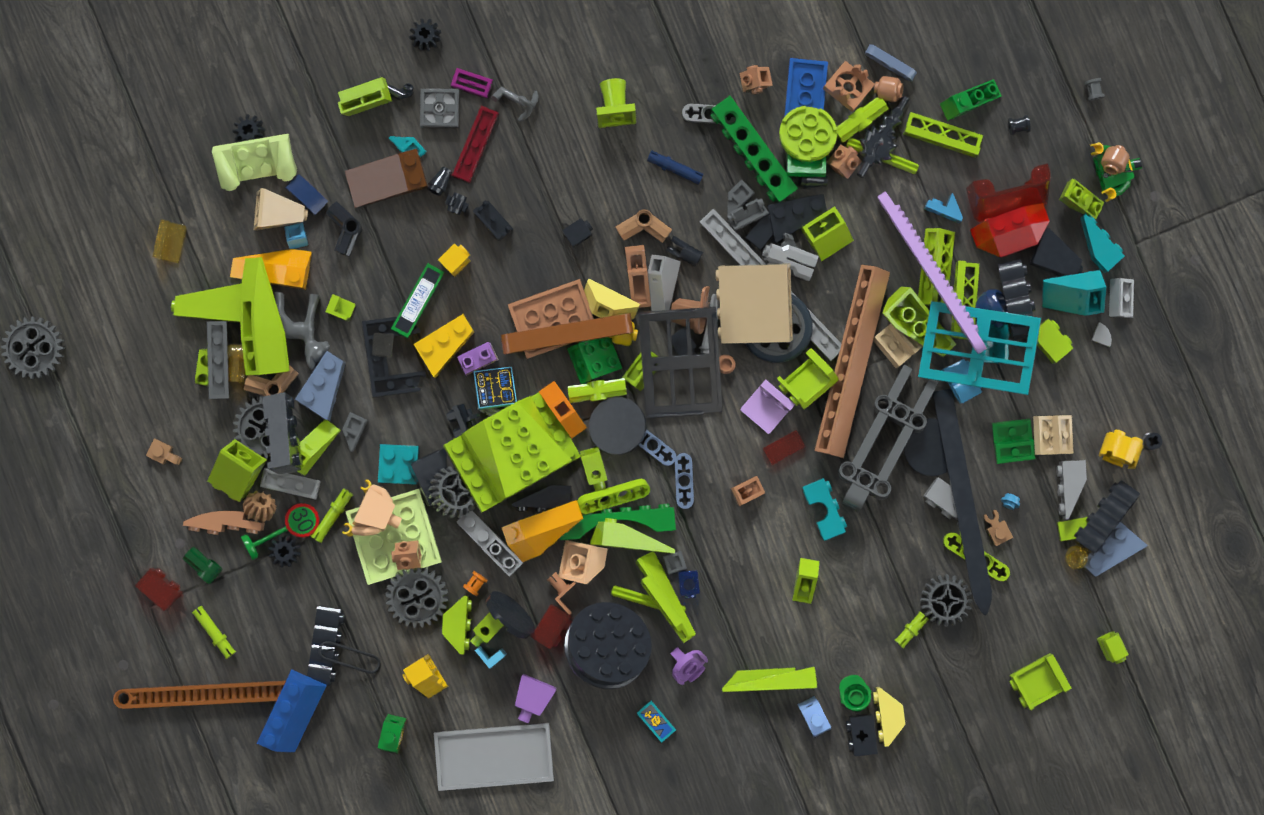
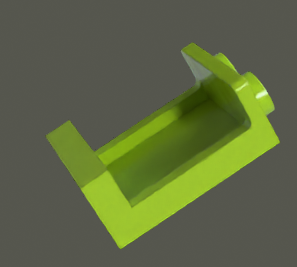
M812 348L806 352L809 359L785 380L780 376L777 378L780 383L778 386L785 395L789 393L791 395L789 399L795 406L799 404L803 409H806L839 380L833 369Z
M1051 653L1009 675L1012 679L1009 681L1014 691L1018 690L1021 696L1018 698L1021 705L1029 710H1033L1035 706L1062 691L1066 692L1072 689L1054 655Z

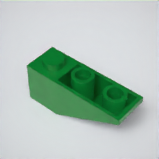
M993 79L949 97L940 103V106L947 121L996 100L1002 97Z

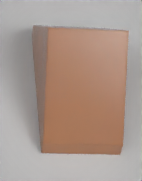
M757 476L730 488L738 506L765 493Z

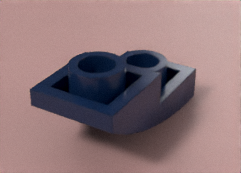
M299 174L285 187L313 215H316L328 202Z

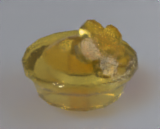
M1075 545L1067 550L1065 559L1071 568L1081 569L1086 565L1088 555L1084 549Z

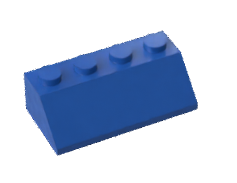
M291 669L257 744L276 752H295L327 685Z

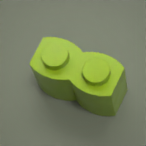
M1109 632L1097 638L1107 661L1118 664L1126 660V656L1129 654L1119 633Z

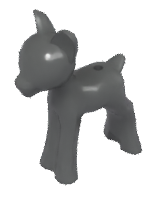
M275 292V302L285 331V337L288 339H301L305 342L306 363L314 371L316 363L320 362L326 351L330 348L328 341L317 342L314 339V319L320 296L309 294L305 322H293L285 313V294Z

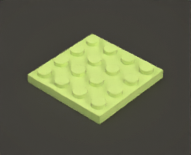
M419 489L391 497L393 504H395L392 514L402 518L398 528L387 524L385 530L376 535H353L368 585L395 577L397 572L401 575L403 574L402 570L397 569L396 562L393 563L392 551L395 550V543L418 540L422 554L421 568L442 562ZM359 507L346 511L349 524L355 526L352 523Z

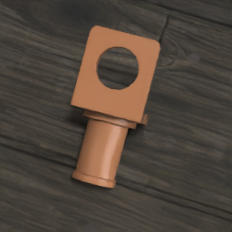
M555 572L552 575L555 580L550 577L547 581L559 592L555 600L571 615L572 612L560 598L576 582L567 585Z

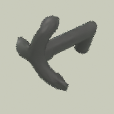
M502 86L491 96L494 102H497L504 96L521 105L525 112L517 119L518 122L524 121L530 116L539 99L537 90L534 91L530 101L526 97L518 96Z

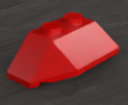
M1041 203L1023 206L987 219L970 229L976 248L1002 258L1038 245L1050 221L1044 204Z

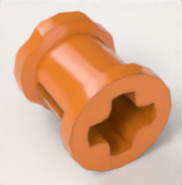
M473 571V576L463 587L477 596L481 586L487 583L488 580L476 571Z

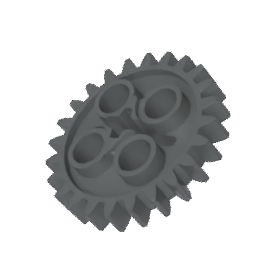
M32 316L31 321H29L28 318L24 317V323L17 320V327L10 325L12 332L5 331L8 338H2L6 345L1 346V348L6 349V352L1 355L8 357L4 363H11L9 369L14 370L16 368V375L22 372V377L24 378L28 374L30 379H34L35 374L38 378H42V372L45 375H49L48 369L55 371L54 364H61L57 359L58 357H64V355L59 353L61 350H65L64 347L60 346L64 340L58 339L62 333L54 332L57 327L54 325L50 327L51 322L46 321L44 323L43 318H39L37 321L36 317ZM35 329L37 336L31 339L30 332ZM21 342L23 350L18 353L16 345ZM49 343L50 350L44 353L43 346ZM31 344L35 345V351H30L32 349ZM32 356L36 358V364L34 366H30L29 359Z
M260 397L259 402L253 398V405L246 402V409L239 408L242 414L235 415L239 422H233V424L238 426L233 432H238L239 435L234 439H240V443L260 456L264 454L265 458L269 459V455L266 452L265 431L262 433V428L249 423V420H253L261 425L266 424L264 418L258 421L255 417V413L258 410L264 412L263 397ZM251 427L256 430V435L253 438L247 435V431Z
M421 567L417 568V570L411 568L409 572L403 569V575L397 572V579L391 578L390 581L393 585L387 586V589L391 592H386L385 595L390 598L386 600V604L391 605L388 611H395L393 618L399 616V623L405 620L406 626H408L411 622L413 623V628L416 627L417 623H420L422 628L424 622L431 625V619L438 621L436 614L443 615V611L440 608L446 609L447 605L443 602L448 601V597L444 596L448 593V589H442L445 586V582L439 583L441 576L434 577L435 570L428 573V567L424 571H421ZM424 581L427 585L424 588H419L416 583ZM407 589L409 591V594L407 596L400 595L399 590ZM429 589L433 590L432 592L425 593ZM414 594L420 596V599L413 598ZM430 597L433 598L435 602L431 605H428L425 603L424 600ZM409 606H415L418 610L414 613H411L407 610V608Z

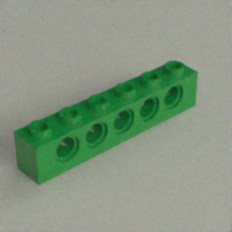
M728 96L710 110L712 120L722 126L723 135L727 140L731 139L735 144L733 148L738 155L742 154L746 159L744 161L745 165L750 171L754 170L757 175L755 177L757 182L767 188V195L772 202L776 201L779 203L798 189L731 96ZM732 115L735 118V123L732 125L727 124L725 116ZM739 130L744 131L746 139L739 140L736 132ZM755 146L757 148V155L751 156L747 151L748 147ZM761 161L768 163L769 168L767 171L760 170L759 163ZM771 177H777L780 180L778 187L771 185Z

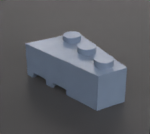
M326 351L295 400L330 421L346 363Z

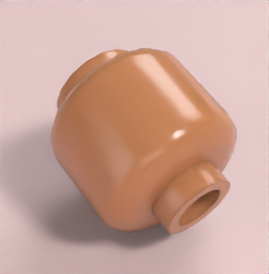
M883 76L879 82L875 83L874 93H877L878 98H882L884 101L896 102L898 98L902 97L904 86L899 78Z
M1111 146L1106 149L1101 165L1106 173L1117 175L1124 172L1130 156L1123 146Z

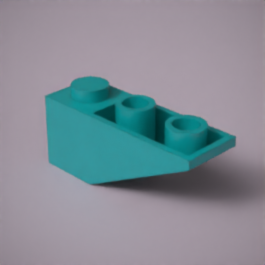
M1084 214L1080 217L1091 260L1103 273H1106L1124 257L1123 249L1117 243L1113 244L1109 239L1110 235L1104 229H1099L1096 225L1097 221L1091 215L1087 216V214Z

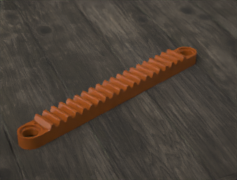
M286 680L126 688L118 690L114 694L113 701L118 708L122 709L277 701ZM122 693L127 694L129 697V701L126 704H122L119 701V696Z

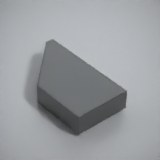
M743 180L739 181L728 192L727 215L731 211L742 207L755 194Z
M350 412L342 431L350 451L354 452L368 420Z

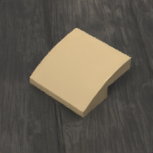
M891 324L873 338L875 344L895 368H898L923 347V345L900 332Z
M1072 415L1033 416L1035 455L1073 454Z

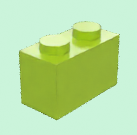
M1047 319L1040 324L1037 346L1054 364L1070 352L1073 347L1070 338L1060 333L1058 324L1054 320L1050 321Z

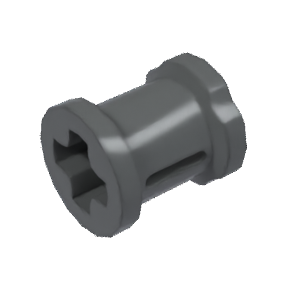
M1101 78L1084 82L1088 89V101L1105 97L1101 90Z

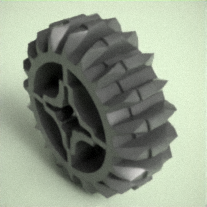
M448 466L446 470L443 468L440 470V473L434 475L435 479L430 481L433 486H430L428 490L433 492L429 495V498H434L435 500L432 502V505H438L436 511L443 510V516L449 513L450 518L455 517V515L457 518H460L462 515L466 516L469 514V511L475 509L474 505L476 503L455 467L453 469L451 466ZM446 478H452L449 486L442 487L443 481ZM467 497L463 506H457L460 498Z
M945 574L944 580L941 575H938V582L931 578L930 581L933 585L925 584V587L929 589L928 592L921 591L922 594L926 595V598H920V601L926 602L921 608H928L924 615L929 616L932 614L929 620L933 622L937 618V625H940L943 620L944 626H948L950 620L954 626L956 625L955 619L959 622L963 621L960 617L961 614L965 617L968 616L964 612L965 609H972L970 606H966L967 602H973L972 599H967V596L972 595V592H965L964 590L969 586L965 584L961 587L963 580L959 579L956 583L955 575L951 577V580H949L948 574ZM950 584L958 589L961 598L952 596ZM944 585L942 594L932 597L933 592L939 586ZM947 595L948 598H951L955 601H951L950 603H948V605H946L944 602L937 600H942V598H945L944 596ZM932 603H939L942 606L943 616L935 612ZM961 603L957 612L949 616L952 605Z

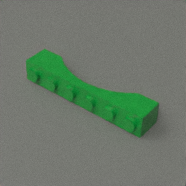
M658 504L656 509H651V505L639 506V510L632 511L631 507L620 508V512H612V509H603L600 514H582L583 519L567 533L563 534L560 539H580L586 532L597 526L598 522H605V518L639 522L649 526L656 532L676 530L674 507H670V504Z

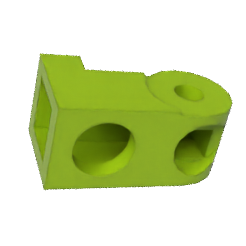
M200 349L195 384L208 386L207 349Z

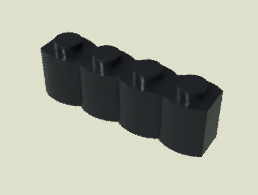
M1021 259L998 264L1008 313L1033 317L1032 312L1036 311L1034 300H1030L1028 295L1032 291L1030 282H1026L1024 277L1028 275L1026 264L1022 265ZM1010 323L1014 340L1028 337L1030 326Z
M1122 480L1118 484L1115 482L1109 489L1111 494L1107 499L1105 497L1101 499L1097 505L1099 507L1096 513L1092 512L1086 519L1088 524L1084 529L1080 527L1074 535L1076 537L1075 543L1092 556L1098 552L1140 496L1138 491Z
M318 606L307 676L330 686L336 680L337 671H334L333 662L326 661L319 656L318 648L325 641L341 644L342 633L339 632L340 625L344 624L345 614L342 613L340 608ZM331 644L322 646L321 654L324 657L336 661L339 660V652L336 651L337 646Z

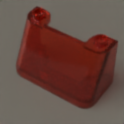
M1048 163L1035 167L1031 171L1030 180L1022 186L995 192L992 182L987 179L972 182L966 190L974 219L982 223L987 219L1023 206L1043 203L1045 207L1049 200L1051 177Z

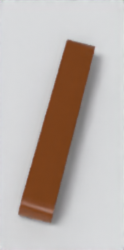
M631 313L503 334L501 335L503 353L511 354L634 332Z

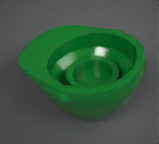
M850 675L841 680L839 685L841 704L855 712L866 709L870 704L872 691L865 681L858 675Z

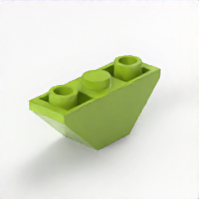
M1075 179L1067 182L1059 199L1069 208L1082 214H1087V216L1091 215L1094 219H1097L1104 204L1102 200Z
M466 595L443 614L442 634L459 654H465V650H469L470 639H467L466 635L471 627V619H468V612L472 610V600H469V596Z

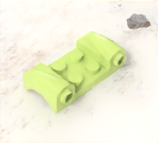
M289 134L213 146L212 149L220 186L226 191L235 190L240 181L277 175V178L282 179V181H290L296 176L297 167L291 150Z

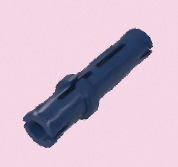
M651 150L647 162L661 167L663 171L667 170L697 185H699L703 173L672 160L670 156H663Z

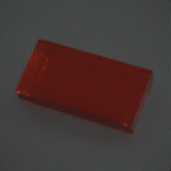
M797 430L764 447L763 450L771 465L806 446Z

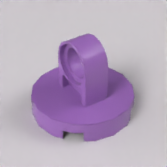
M677 647L670 653L678 661L673 668L672 676L681 685H684V682L687 680L690 683L696 680L705 670L704 663L708 662L707 657L699 650L684 654Z

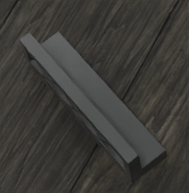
M226 321L206 322L209 399L229 398Z

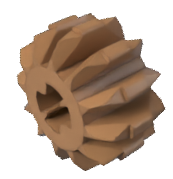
M258 491L249 493L243 502L244 514L248 515V519H254L255 523L258 520L262 523L266 520L270 521L276 511L275 499H271V494L265 495L264 491L262 493Z

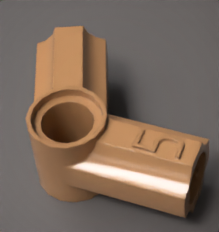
M641 210L636 215L616 226L623 241L645 230L663 243L672 231L671 228L653 216L648 210ZM641 215H647L650 218L647 224L640 223L639 217Z
M289 366L290 371L277 373L272 380L248 375L244 384V390L268 396L271 395L270 388L276 385L279 388L278 393H283L299 373Z

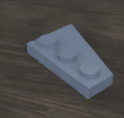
M1120 522L1094 556L1088 554L1080 564L1096 577L1148 545Z

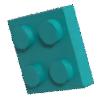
M380 444L378 482L416 484L407 464L418 460L419 446Z

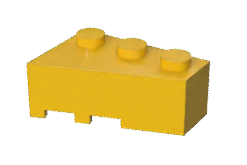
M462 314L414 344L434 378L439 375L458 350L467 342L474 333V330Z
M429 654L403 670V677L407 684H412L415 689L428 699L448 687Z

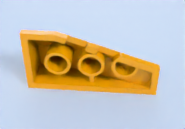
M288 249L233 258L230 277L242 279L245 258L262 257L270 284L306 290L312 252Z
M575 500L502 527L509 548L522 562H525L543 554L563 534L579 523L583 516L578 502Z

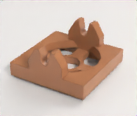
M845 61L825 84L823 90L853 112L875 84L867 78L869 76L868 70L862 71L860 64L853 67ZM851 74L853 77L851 80H844L840 75ZM858 80L862 84V93L856 90L855 83ZM845 83L851 84L853 91H846L843 85ZM850 95H853V96H855L856 98L851 99V98H850Z

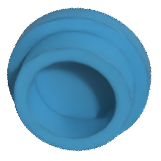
M1006 493L1001 499L1003 506L1007 509L1014 510V508H1019L1020 498L1013 494Z

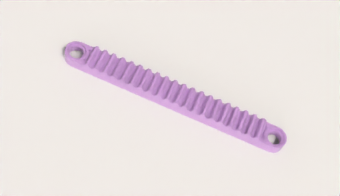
M886 192L877 196L882 207L977 354L986 350L984 342L977 333L979 331L978 326L974 325V320L970 318V313L966 312L964 305L962 306L961 299H958L957 293H954L953 287L950 286L949 281L942 274L940 267L937 266V262L933 260V256L929 254L928 248H925L924 242H921L920 236H917L916 230H913L912 224L905 217L904 211H901L900 205H894Z

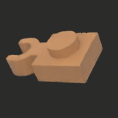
M993 510L994 518L992 520L988 518L987 514L983 515V518L987 523H990L991 527L987 528V531L994 545L998 546L1013 538L1005 520L999 522V514L996 510Z

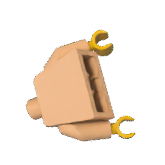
M365 480L369 486L367 488L361 487L365 496L352 523L355 526L345 523L344 526L349 527V531H343V534L349 537L353 535H376L383 532L387 524L398 528L402 518L392 514L395 504H393V499L386 489L372 484L369 480Z

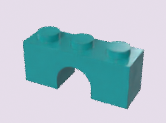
M824 478L801 487L808 505L820 502L827 509L826 517L816 522L822 540L825 541L845 533L844 528L847 527L843 516L839 517L837 510L840 508L836 498L832 499L830 495L832 488L829 481L825 482Z

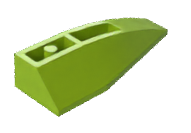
M262 257L245 258L240 298V328L245 375H263L290 371L285 331Z

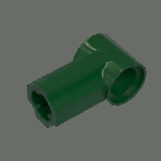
M194 546L183 557V560L196 570L198 576L208 584H211L223 570L220 565L212 559H208Z

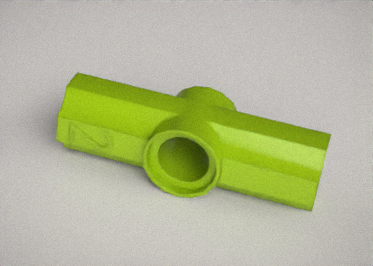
M877 97L863 108L860 107L853 112L847 120L837 126V139L843 143L857 132H861L870 126L876 118L889 109L885 101Z
M625 378L610 381L598 380L587 382L588 384L568 386L570 403L588 400L599 401L605 400L608 397L627 395Z

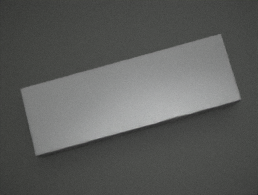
M264 468L260 487L317 500L321 481L289 473L278 475Z

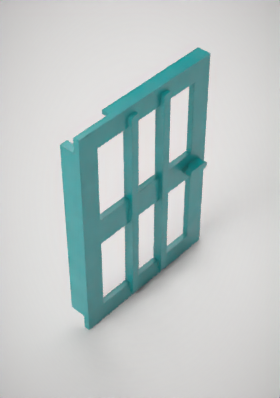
M931 301L919 378L1024 395L1029 394L1041 318L965 306L966 312L970 313V317L977 318L976 325L979 330L977 333L986 348L988 341L1026 347L1024 362L987 357L985 356L986 350L977 354L973 347L971 354L933 348L936 333L963 338L967 337L964 333L937 329L939 312L951 314L945 303ZM991 320L1030 326L1027 343L988 337ZM932 352L971 358L968 375L930 369ZM984 360L1023 366L1020 383L983 378Z

